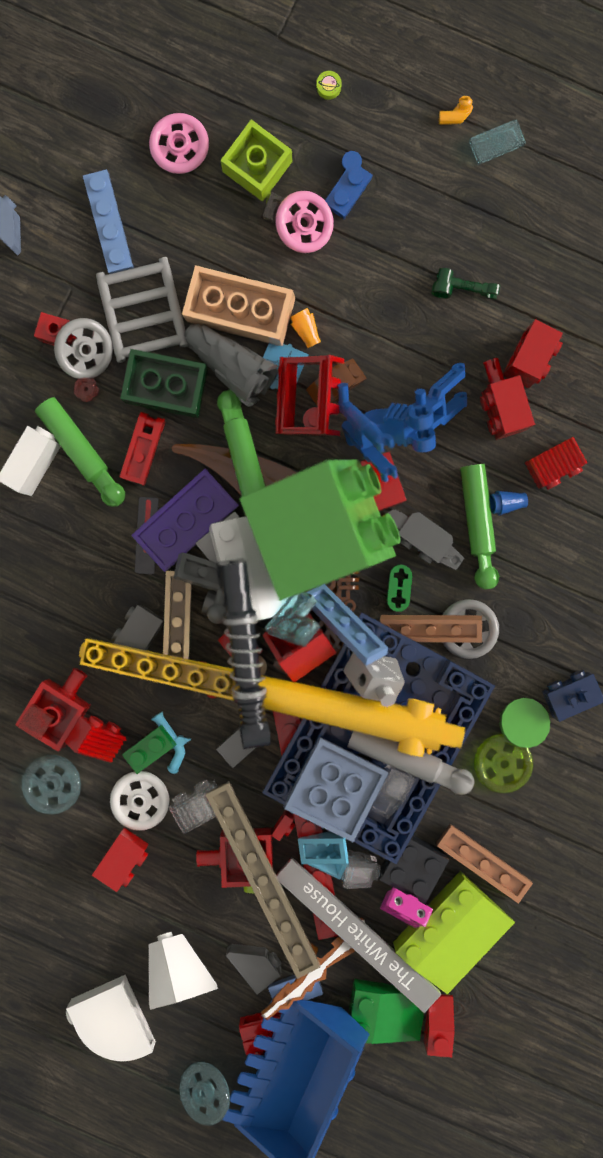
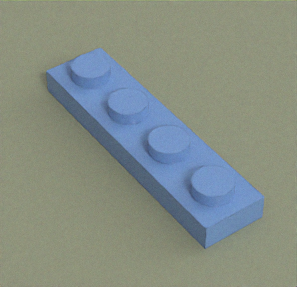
M107 169L84 175L83 179L108 273L112 274L134 268Z
M325 584L304 593L303 601L366 666L387 655L388 647Z

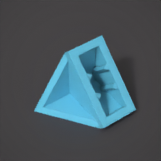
M329 831L298 839L301 864H308L339 880L341 879L349 863L345 838Z

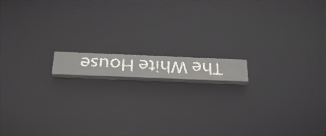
M291 857L276 874L279 882L422 1012L425 1013L441 996L440 990L413 970L396 954L395 950L294 858Z

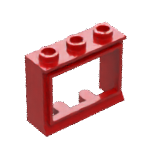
M332 355L280 357L277 417L275 420L277 434L340 436V431L329 429V415H338L340 412L338 404L330 403L331 389H338V384L341 383L339 378L332 377V364H344V358ZM297 365H320L316 427H294Z

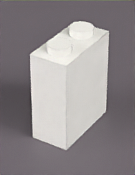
M27 426L0 472V482L18 493L32 496L61 447L59 443L55 442L54 435L39 426L36 429Z

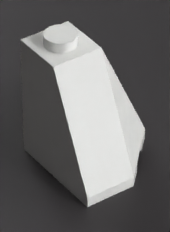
M172 932L157 936V942L149 944L150 1010L218 989L216 982L183 934L173 936Z

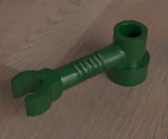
M440 268L437 280L433 283L431 294L437 298L448 299L451 297L452 289L456 288L479 293L489 299H496L501 285L462 280L453 277L451 269Z

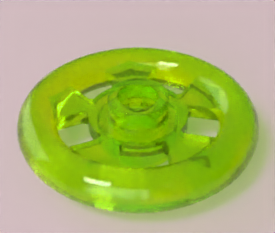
M502 734L486 739L479 746L474 758V769L477 778L486 788L498 793H510L523 787L529 780L533 771V757L529 748L514 746L512 754L503 751L505 744L512 745V743L505 739ZM492 748L497 753L493 756L492 760H489L485 756ZM516 759H523V769H516ZM503 760L508 761L506 768L500 767V763ZM490 767L497 774L492 779L486 773V770ZM513 774L514 780L504 783L503 776Z

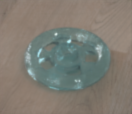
M56 755L39 757L24 772L22 778L24 798L38 812L44 814L64 812L76 802L80 794V775L75 766L63 757ZM55 766L65 770L62 777L53 772ZM40 768H43L46 774L38 779L35 773ZM48 781L54 783V789L47 787ZM64 782L71 783L69 793L62 792ZM37 785L42 793L39 797H36L32 790ZM48 797H58L57 804H48Z
M206 1062L193 1063L184 1071L180 1081V1098L187 1114L194 1121L202 1125L210 1126L219 1123L225 1117L230 1102L229 1088L222 1073L216 1067ZM200 1073L203 1080L197 1082L195 1074ZM211 1078L214 1080V1082H215L216 1085H217V1088H216V1089L214 1088V1086L212 1085V1083L209 1082V1080H210ZM189 1088H193L192 1098L190 1096ZM215 1099L220 1101L218 1108L213 1106ZM206 1107V1114L200 1112L199 1108Z

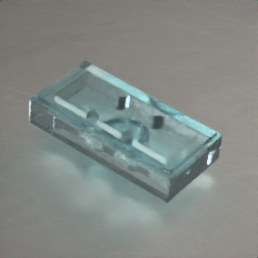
M516 119L470 138L469 143L478 164H481L524 146L526 141Z

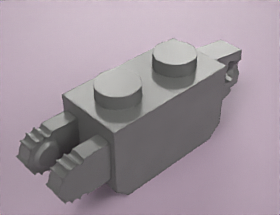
M396 509L386 513L390 514L396 523L400 535V544L408 550L413 547L419 551L418 557L426 563L431 564L433 561L456 570L464 560V557L452 546V535L420 512L412 513L408 517Z

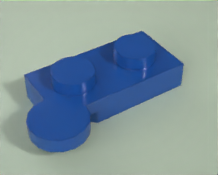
M349 151L344 154L342 166L345 172L325 200L331 211L343 219L346 218L373 176L361 167L362 158L355 151Z

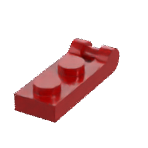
M140 412L120 478L145 486L156 448L165 426V419L160 417L155 419L149 417L148 413ZM146 426L153 428L151 435L144 433Z

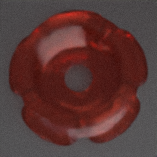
M81 378L76 381L74 388L76 397L88 402L97 396L99 388L96 386V381L93 378Z

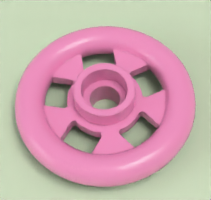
M173 113L163 117L155 124L150 134L149 148L154 161L161 168L171 173L183 174L193 171L202 164L208 153L209 138L206 129L195 117L185 113ZM182 124L183 130L172 132L171 125ZM195 131L199 140L192 143L188 134ZM161 135L168 136L167 146L159 145ZM179 141L184 143L181 148L175 147V144ZM190 150H193L195 156L188 161L184 156ZM169 152L177 157L175 163L166 159Z
M297 191L288 195L280 203L276 213V229L279 237L287 247L300 253H312L321 249L330 239L333 231V215L330 207L322 197L310 191ZM309 202L318 208L315 214L307 209ZM296 203L300 210L293 216L289 208ZM301 218L307 221V227L301 225ZM317 221L324 222L322 233L315 231ZM292 222V226L296 231L293 234H289L286 224ZM310 234L311 242L302 243L301 235Z

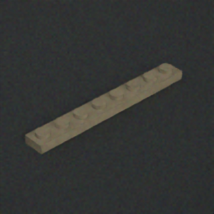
M228 781L206 792L205 795L296 978L298 979L320 968V963L230 782Z

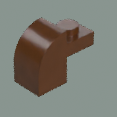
M353 358L344 362V364H337L332 367V377L339 378L341 383H347L348 391L367 379ZM319 378L306 389L316 405L318 404ZM331 389L330 403H334L339 399L338 389Z

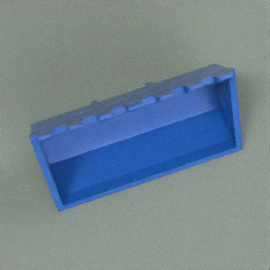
M302 999L294 1001L289 1009L280 1010L279 1012L282 1013L280 1019L273 1017L268 1021L265 1018L261 1023L262 1028L274 1033L272 1037L257 1035L253 1045L254 1047L266 1050L264 1056L248 1054L245 1063L247 1066L258 1069L257 1073H240L237 1080L238 1084L250 1087L248 1093L232 1091L229 1098L230 1102L241 1105V1110L225 1109L222 1115V1120L233 1123L241 1133L269 1158H315L331 1120L335 1119L338 1114V1105L347 1084L355 1076L356 1064L370 1035L342 1007Z

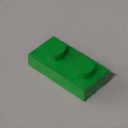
M160 725L122 755L136 774H138L177 744L163 725Z

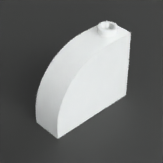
M126 975L71 999L66 1008L68 1022L74 1025L82 1042L97 1055L114 1061H131L153 1052L156 1041Z

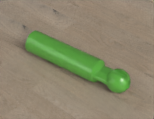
M231 390L223 391L217 399V406L222 412L225 423L223 429L241 496L244 497L266 486L248 421L244 419L241 401Z
M52 397L41 403L36 408L35 413L50 433L54 435L56 441L87 482H92L101 493L102 501L111 507H117L122 504L125 499L124 488L119 483H115L107 472V465L57 399Z
M485 464L460 467L470 549L471 554L478 557L479 569L476 571L474 579L480 588L492 589L499 582V573L492 567L491 555L496 552L486 468Z

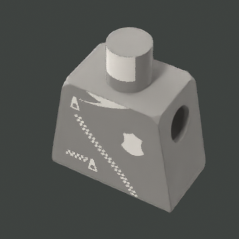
M352 653L343 670L360 696L378 700L385 707L391 706L396 702V698L404 685L398 661L391 657L383 656L366 666Z

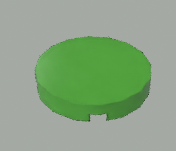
M521 698L513 700L503 709L500 715L499 725L502 735L516 747L531 748L538 746L546 739L550 731L548 712L542 704L534 699Z

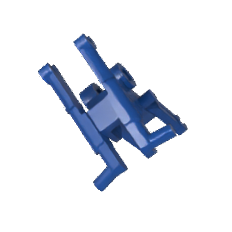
M454 364L447 374L431 386L428 395H426L424 389H417L415 391L416 402L408 407L407 404L401 406L399 403L396 405L392 403L388 409H375L365 414L349 401L348 384H338V405L340 412L347 418V421H344L342 424V431L345 434L347 444L349 446L354 445L363 454L364 459L380 472L383 482H388L389 475L397 478L396 466L392 465L381 454V452H384V446L393 448L396 443L397 446L403 444L404 447L412 444L413 450L417 452H429L436 446L434 429L440 424L445 425L464 407H467L466 392L456 393L454 398L447 404L445 401V394L465 378V364Z

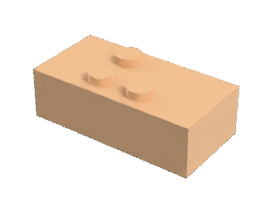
M195 265L182 315L188 323L205 324L212 329L283 346L295 302V295L291 289Z

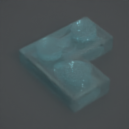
M305 592L289 597L265 627V630L271 636L305 647L320 628L316 620L306 617L316 604V599L313 595Z

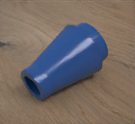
M496 491L495 494H490L489 496L491 513H497L499 516L528 506L526 493Z

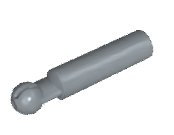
M356 731L352 733L348 748L429 783H438L451 789L455 794L464 795L473 788L474 778L465 769H457L442 762V759L429 755L424 752L423 757L397 751L399 742Z

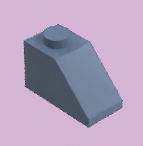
M4 195L3 198L0 197V239L18 256L21 253L20 216L14 210L17 206Z

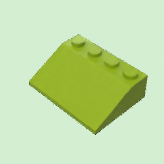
M461 871L427 905L433 911L426 927L414 928L409 925L393 942L397 955L413 970L446 994L461 981L515 923L512 918Z

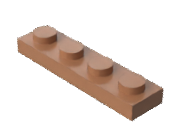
M381 615L380 617L381 623L415 642L482 643V615Z
M449 824L436 843L437 847L518 904L533 884L527 877L451 824Z

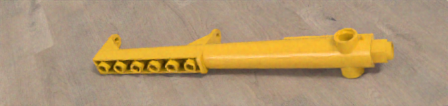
M90 638L85 639V643L83 642L79 652L81 665L234 701L232 687L235 685V681L230 677L233 671L231 668ZM261 675V677H265V679L258 683L259 686L266 688L267 697L264 700V706L267 710L399 742L397 751L405 754L423 757L425 748L427 749V754L430 755L432 750H439L440 744L461 748L465 727L445 723L446 715L440 714V708L433 712L434 704L408 698L407 706L394 703L391 706L385 707L378 700Z

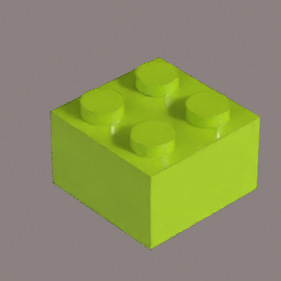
M250 120L221 159L222 171L263 202L292 163V150L253 120Z

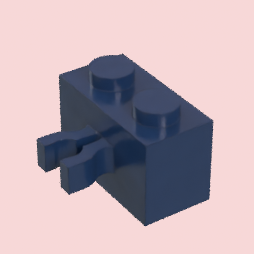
M580 670L570 675L571 679L564 682L557 680L547 685L548 689L543 690L542 693L555 720L560 722L603 703V694L594 674Z

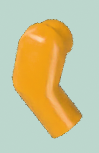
M462 96L453 111H439V124L463 123L472 112V99L469 96Z

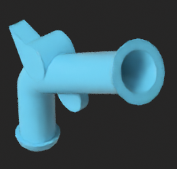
M162 711L151 720L156 722L158 727L163 725L177 744L173 747L175 755L170 765L167 766L170 773L176 774L179 772L178 769L185 756L183 745L190 741L191 738H186L182 735L177 737L164 718Z

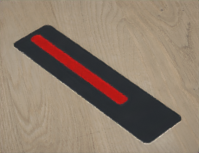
M139 498L137 530L158 511V498ZM136 541L135 573L154 574L155 561Z

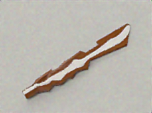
M340 936L331 943L334 948L322 958L317 957L320 968L298 979L296 978L291 984L288 982L275 995L271 1004L261 1012L262 1016L268 1021L280 1010L289 1009L294 1001L302 1000L306 992H312L316 982L326 979L328 967L355 952V950Z

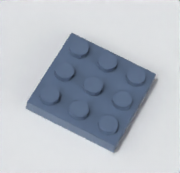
M319 737L283 807L312 823L354 842L389 772Z

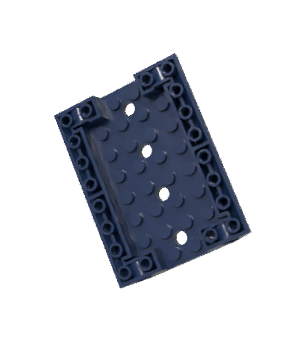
M361 612L358 618L388 647L387 655L385 656L395 658L398 661L404 685L396 698L395 704L407 706L408 698L434 704L433 712L440 708V714L446 715L445 723L465 727L463 745L495 685ZM343 644L320 688L360 696L343 671L353 653L345 644ZM410 662H417L419 665V671L415 675H408L406 673V666ZM303 718L262 793L284 805L319 737L358 755L359 752L348 748L353 731ZM440 744L439 750H432L430 755L442 759L443 763L451 766L461 748ZM370 757L369 762L387 770L389 773L354 842L397 864L438 791L440 784L435 782L429 783Z

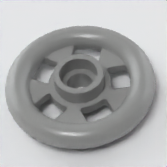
M78 318L66 323L60 329L55 339L54 353L59 366L65 373L77 379H91L103 373L110 364L113 345L109 333L100 323L88 318ZM84 328L93 331L92 338L82 336ZM70 334L76 337L71 347L65 343ZM102 342L103 353H96V343ZM83 345L88 346V352L86 354L82 353ZM71 353L78 360L74 365H71L67 360ZM94 359L95 366L86 369L85 362Z
M467 599L453 603L445 610L443 615H465L466 609L477 611L476 615H482V621L487 620L489 625V631L482 632L483 644L473 648L471 643H463L461 646L456 645L454 642L442 643L452 654L465 659H473L485 655L494 647L499 636V623L495 613L486 604L477 600Z

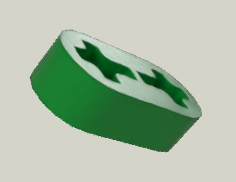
M405 565L394 566L390 570L388 578L387 605L390 609L397 612L405 610L410 603L412 572ZM401 568L403 573L407 574V579H403L401 587H397L398 579L394 578V573H398ZM397 589H400V596L405 599V602L396 608L395 603L391 602V599L397 596Z

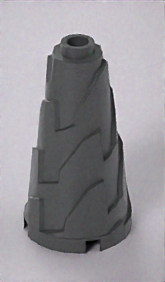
M191 324L185 331V340L189 344L188 347L199 356L215 373L216 377L246 406L250 407L260 400L256 397V394L261 392L265 395L273 384L278 373L276 369L278 366L271 360L268 361L249 348L218 334L205 324Z

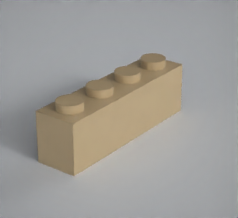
M166 571L163 654L189 659L192 584L174 579L175 571Z

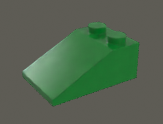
M354 979L349 1015L370 1034L366 1043L420 1041L424 1012L392 984Z

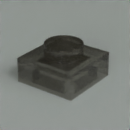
M270 192L261 218L276 224L278 207L285 198Z

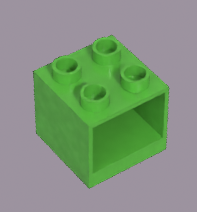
M359 459L325 461L240 498L279 601L396 556L393 546L400 543L399 531L390 514L381 516L373 496L381 493V486L370 464L361 467Z

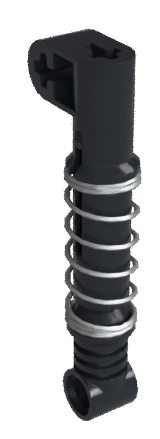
M244 558L216 562L219 587L223 591L226 609L223 614V623L228 625V629L225 630L224 634L230 640L226 648L231 651L232 656L229 658L228 663L233 666L230 677L235 681V685L232 687V697L239 707V720L241 721L239 727L243 749L268 746L271 744L267 719L265 718L266 713L264 712V700L267 697V691L265 687L258 685L265 677H261L260 666L263 663H259L258 652L261 649H257L256 638L260 635H255L254 623L258 621L256 611L252 608L247 562Z

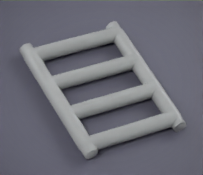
M167 257L160 258L157 263L105 275L104 272L96 274L104 313L118 363L126 361V357H129L130 349L151 352L180 345V347H187L189 345L185 340L186 330ZM162 273L164 287L111 299L108 285ZM163 297L168 298L171 311L117 323L114 309ZM169 321L174 322L176 335L123 348L120 333Z

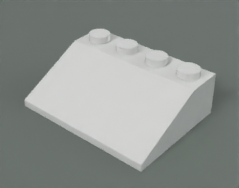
M247 517L235 518L210 525L209 531L217 562L244 558L247 562L252 608L256 611L257 621L296 612L303 606L308 609V605L303 601L304 592L279 601Z

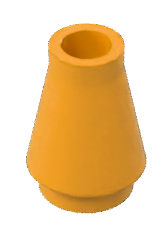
M308 308L290 317L292 321L291 326L304 341L307 348L321 342L313 313L310 314Z

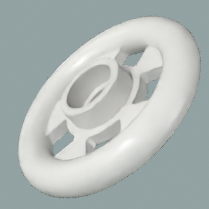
M144 771L138 774L131 772L121 777L114 785L110 796L111 810L115 818L123 826L132 830H147L159 824L165 817L169 808V794L165 784L154 774ZM140 781L142 788L132 791L130 783ZM152 786L158 792V796L152 798L151 794L147 791ZM121 795H128L127 805H120ZM135 798H142L143 805H137ZM151 805L157 808L156 813L152 817L146 813ZM130 810L140 814L138 820L128 817Z

